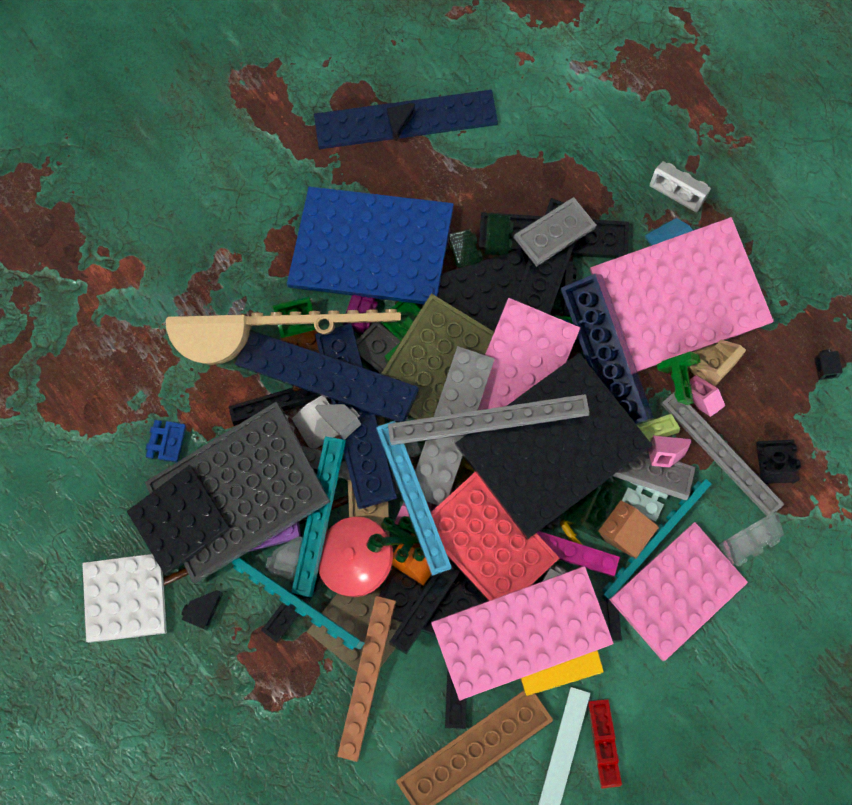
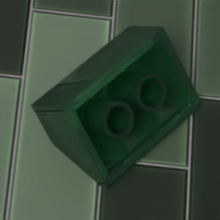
M610 477L570 507L565 521L575 529L604 541L598 531L618 503L622 501L627 488L613 477Z

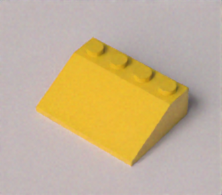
M596 650L520 679L526 696L598 675L604 671L598 651Z

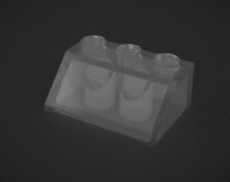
M775 511L726 539L717 547L732 565L736 564L739 567L747 562L746 557L751 554L753 557H756L764 552L763 547L769 545L771 548L781 542L779 538L784 535L778 513Z

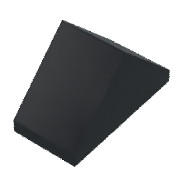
M414 103L387 108V117L393 140H398L414 116Z

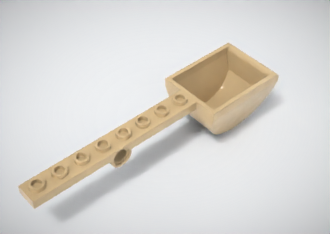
M386 309L385 313H378V310H366V313H359V310H348L347 314H340L339 311H328V314H320V311H309V315H301V312H290V315H282V312H271V316H263V313H251L252 316H178L166 318V330L171 343L183 356L195 362L218 365L226 363L239 355L248 341L252 325L314 324L315 329L320 334L328 335L333 332L335 323L401 322V312L397 313V309ZM322 320L329 321L328 329H320L319 324Z

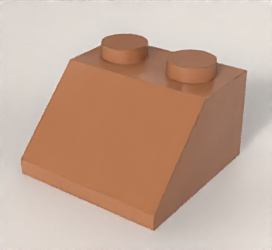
M620 501L598 532L605 542L636 559L659 527L638 509Z

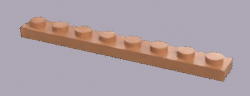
M380 596L375 597L337 757L356 762L359 759L396 600Z

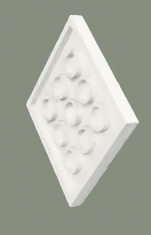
M152 554L83 563L86 642L91 643L167 633L163 572Z

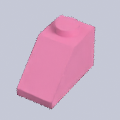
M697 375L690 379L693 402L699 410L711 417L725 406L718 388Z

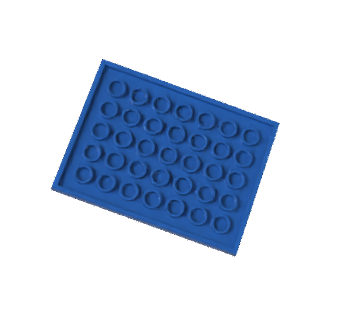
M308 187L287 286L288 288L425 304L431 293L438 297L454 205L453 203Z

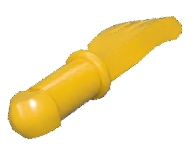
M561 520L559 524L567 535L568 540L583 545L576 539L577 534L573 532L567 521Z

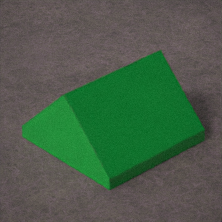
M310 296L273 305L274 312H282V315H290V312H301V315H309V311H313ZM314 324L278 325L281 338L316 330Z

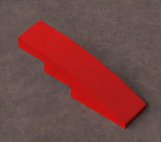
M609 700L589 701V715L601 789L620 787L622 782Z

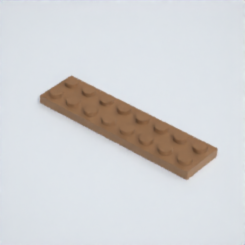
M522 691L396 780V783L411 805H436L551 723L553 719L536 694L526 696L525 691Z

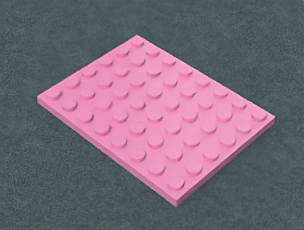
M732 217L590 267L592 275L601 274L603 276L637 372L655 366L663 360L687 352H694L716 344L720 340H727L774 322Z

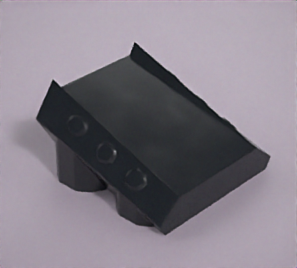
M794 440L756 442L760 477L766 485L774 483L794 484L800 480L801 462L797 459V446Z

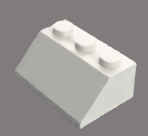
M664 161L655 169L649 185L696 213L711 190L705 182L692 178L689 173L682 172L676 169L673 164Z

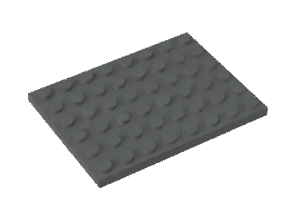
M277 402L145 482L149 493H152L188 465H191L231 527L229 531L184 563L193 583L201 581L331 502Z

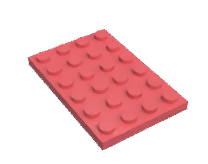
M476 472L431 512L447 556L488 601L531 586L560 559L537 533L528 540L525 538Z

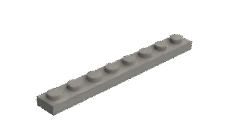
M674 393L662 402L661 405L673 415L674 419L768 518L784 505L690 404L679 403Z

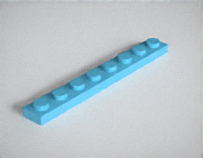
M392 421L376 427V430L433 576L451 569V564L404 443L391 445L388 424L396 423Z

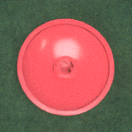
M349 517L337 522L326 532L318 571L323 582L332 591L347 597H360L373 592L384 582L392 566L393 547L392 545L383 546L380 552L375 553L366 546L371 535L380 534L383 537H389L387 532L378 523L365 517Z

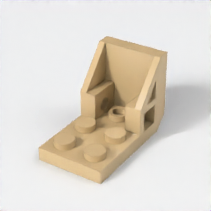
M720 340L716 344L694 351L693 353L700 356L701 363L689 366L687 369L694 375L716 386L740 360L746 349L739 344Z

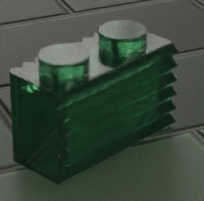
M488 214L485 255H507L508 250H512V239H509V233H513L514 222H510V215Z
M470 228L448 234V241L457 268L483 261L481 250H477L475 245L478 244L476 235L471 233Z

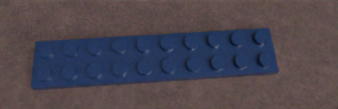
M492 90L315 113L319 149L392 140L393 136L387 117V108L408 103L415 104V114L398 139L498 125Z
M351 323L334 328L333 332L328 335L315 334L320 354L363 368ZM331 399L332 405L344 404ZM346 405L349 409L354 408L360 415L358 420L361 423L345 439L344 454L358 509L396 499L397 495L387 456L376 430V427L379 426L376 415Z
M250 330L248 341L235 362V365L395 422L406 421L419 391L417 386Z

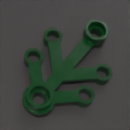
M403 516L398 523L399 528L394 525L395 522L392 518L385 517L381 527L386 531L394 533L397 537H383L380 534H374L369 537L366 546L370 551L377 553L381 551L383 546L404 544L395 554V559L403 563L407 560L408 552L413 544L419 543L413 524L409 517ZM404 530H409L410 532H412V533L415 534V535L412 536V535H410L409 533L405 532ZM421 546L416 548L412 554L416 561H423L425 558Z

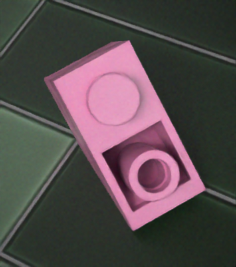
M653 436L651 440L652 446L648 449L651 465L672 467L686 455L691 439Z

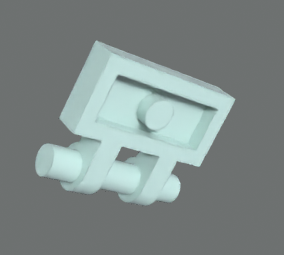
M632 483L637 486L636 490L628 487L622 501L635 507L655 523L664 505L658 502L657 499L658 497L667 499L668 494ZM645 489L653 493L652 497L641 494L642 490Z

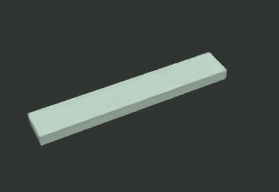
M570 687L538 805L561 804L590 697L589 692Z

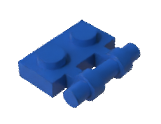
M154 420L153 427L150 428L149 432L151 434L150 440L145 449L147 450L146 458L153 459L154 453L159 452V460L177 463L180 457L186 425L166 421L164 429L161 428L162 421ZM162 435L161 445H156L158 436Z

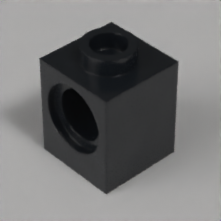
M831 349L822 350L814 358L819 380L838 378L843 373L838 351H831Z

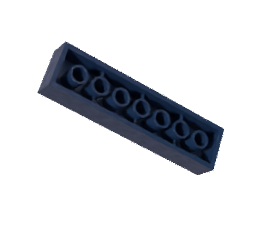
M593 274L562 287L561 291L573 324L580 327L577 335L589 366L636 425L654 419L603 276L601 274Z

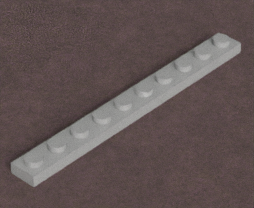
M586 394L391 423L388 424L390 443L391 445L589 416V408Z

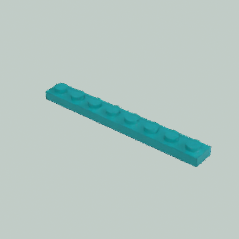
M325 436L317 476L331 502L307 517L291 593L308 597L313 596L346 440Z
M707 479L702 483L698 481L692 487V495L687 500L682 499L678 503L681 507L677 512L674 509L666 517L669 521L664 526L662 524L658 526L659 528L655 532L656 535L652 540H649L636 559L631 557L628 560L631 564L626 569L622 567L615 575L617 580L613 584L609 582L602 589L605 592L602 595L605 601H608L709 488L711 483Z
M239 557L231 562L234 564L233 568L241 574L244 572L249 574V580L257 585L259 582L265 585L263 588L271 595L276 593L281 596L279 598L281 602L287 606L290 604L294 605L297 613L303 617L306 614L310 616L313 624L319 628L322 625L328 629L326 633L335 639L338 636L344 640L342 644L353 650L355 647L361 650L365 644Z

